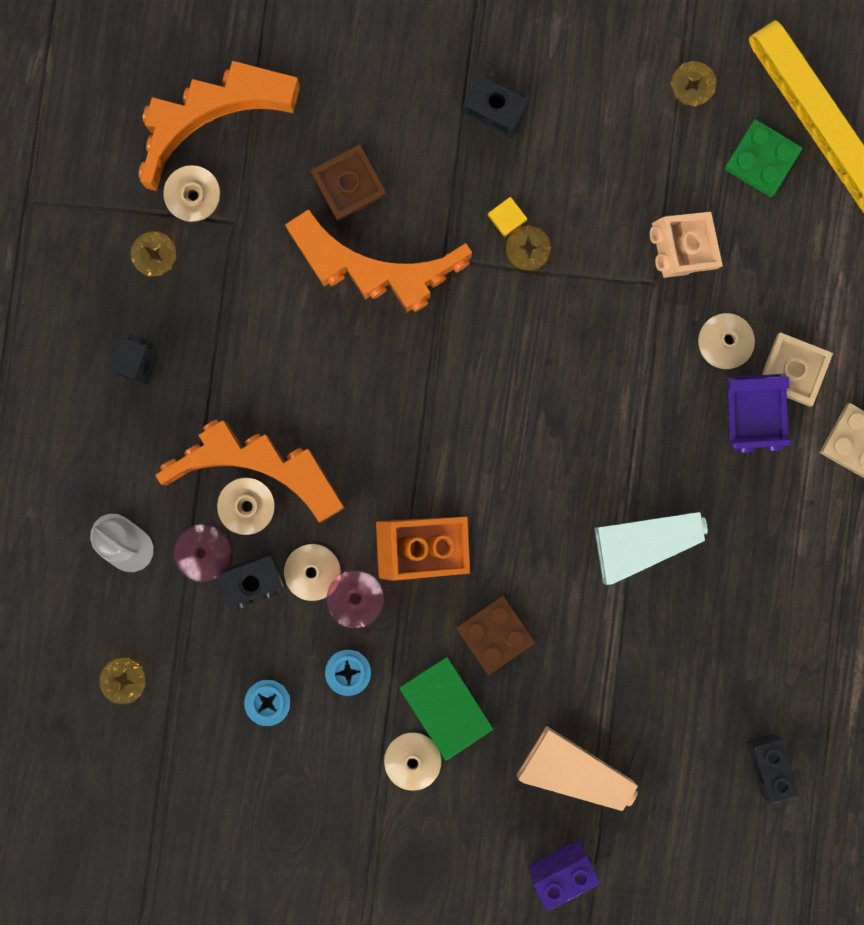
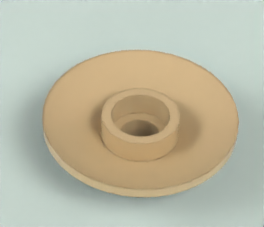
M184 166L177 169L169 176L164 186V201L167 208L174 216L184 221L196 222L207 218L215 211L220 200V187L216 178L208 170L199 166ZM197 192L199 194L198 198L194 201L190 200V194Z
M723 313L710 318L703 325L699 333L698 345L703 358L709 364L720 369H733L744 364L750 358L754 350L755 337L752 328L743 318L735 314ZM725 335L732 336L733 343L731 345L725 343Z
M240 478L230 482L220 493L217 504L218 515L222 523L232 532L241 535H250L263 530L270 523L275 509L271 491L265 484L252 478ZM246 501H250L253 506L249 512L243 510V504Z
M317 544L304 545L294 550L288 557L284 567V578L290 591L297 597L308 601L321 600L329 596L336 589L341 576L337 557L328 548ZM309 567H313L317 571L314 578H309L306 574Z
M415 732L405 733L395 738L388 746L384 759L385 770L390 780L398 787L405 790H420L429 786L437 778L441 768V754L432 739L426 735ZM414 758L418 761V766L410 768L407 765V761Z

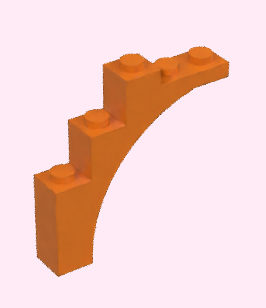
M232 61L230 70L226 69L223 76V86L225 87L192 79L190 88L187 87L184 91L183 104L185 106L152 97L150 106L147 105L143 113V122H145V126L153 135L148 137L146 144L147 158L145 162L141 163L139 168L140 182L146 189L157 191L164 165L174 150L191 133L218 117L251 109H271L293 114L300 91L298 78Z
M310 210L305 211L285 224L291 237L323 286L327 284L333 286L345 278L343 274L348 272L365 300L370 296L372 299L379 297L386 292L387 289L385 287L389 285L406 312L412 309L414 312H417L429 303L427 299L430 298V291L427 286L431 285L433 288L446 279L445 275L452 270H455V272L461 271L470 264L468 260L472 256L471 250L465 243L445 257L429 262L415 264L382 262L355 253L340 244L320 226Z
M214 420L203 427L204 432L199 434L204 445L202 447L199 444L192 446L184 452L186 456L177 462L175 459L164 463L160 466L162 471L155 475L161 485L167 486L188 472L201 468L215 466L248 468L267 474L289 487L307 504L318 522L325 521L345 508L309 449L303 451L302 448L291 452L286 456L288 461L284 462L269 436L263 435L261 437L260 434H256L245 441L246 446L243 448L229 424L224 420L221 422Z

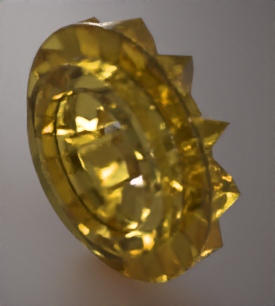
M691 61L684 63L678 67L672 76L671 88L675 98L682 101L683 105L688 104L696 107L707 103L716 90V77L713 71L701 62ZM688 79L692 82L702 79L697 87L698 91L694 88L685 90L689 84Z
M530 225L517 228L509 236L506 244V253L510 262L522 270L540 268L548 260L551 251L548 235L540 227L536 228ZM528 237H530L531 244L537 247V249L532 250L530 259H528L525 249L517 248L525 245Z
M155 231L147 232L135 240L131 249V259L136 269L150 277L162 276L165 272L172 269V265L177 259L176 247L165 234ZM148 247L154 251L158 248L161 249L158 254L161 256L162 261L160 262L156 259L149 261L150 254L145 248Z
M130 658L115 659L109 662L101 672L99 681L101 691L113 703H131L141 696L146 687V673L143 672L139 663ZM126 671L127 679L134 682V684H127L121 690L120 682L112 679V677H120Z

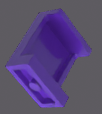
M785 373L726 377L729 444L732 449H737V452L740 453L753 452L756 447H766L767 451L783 450V446L791 445V439L788 437L787 415L789 376Z
M579 840L528 866L533 885L547 911L581 895L600 883Z

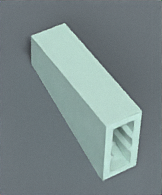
M698 512L595 528L603 584H614L705 541L704 535L708 532L705 518H701V514Z

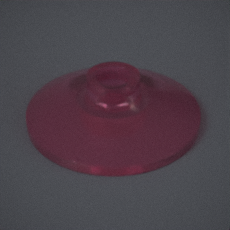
M209 525L193 526L183 532L177 540L174 550L175 562L179 570L192 580H213L217 578L216 575L220 570L228 567L231 559V546L227 537L219 529ZM199 548H203L206 551V555L202 559L196 555V551Z
M348 571L341 574L331 583L327 592V607L331 616L338 623L349 628H361L371 624L381 613L384 604V595L380 584L373 576L362 571ZM357 593L361 596L359 604L351 602L352 594Z

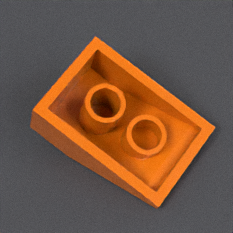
M467 517L376 522L379 579L394 581L470 573Z

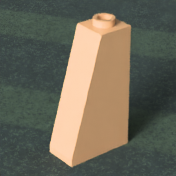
M548 726L545 727L517 773L518 780L525 784L621 811L624 810L626 805L631 806L638 794V791H636L638 786L632 779Z

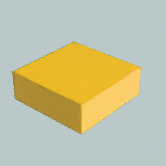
M511 197L488 213V217L504 238L527 221L526 216Z

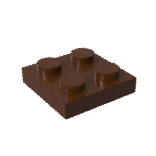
M360 144L310 170L337 222L387 196Z
M503 595L456 627L488 676L535 644Z

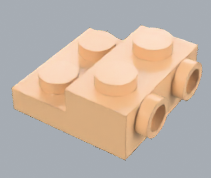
M711 212L666 216L652 223L650 239L652 243L657 245L658 255L655 263L657 269L662 271L663 278L683 276L692 272L713 270L723 266Z

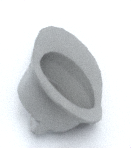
M107 514L101 516L94 523L90 536L92 547L101 557L116 568L125 572H136L144 569L150 563L154 550L151 538L130 520L119 514Z

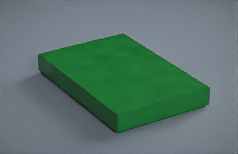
M447 656L399 687L445 761L494 730Z

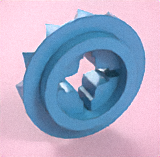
M346 649L335 653L326 665L325 677L329 687L334 692L344 696H352L366 688L371 677V668L367 658L358 651ZM346 660H348L351 669L360 670V672L352 675L350 685H348L346 676L336 674L345 669Z
M261 680L251 686L245 696L244 705L246 713L253 722L259 725L272 726L278 724L289 712L290 695L284 685L275 680ZM259 693L266 698L274 694L277 695L273 701L277 712L270 707L263 709L261 712L259 711L263 704Z

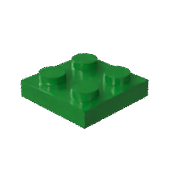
M755 119L724 169L769 197H772L803 148Z

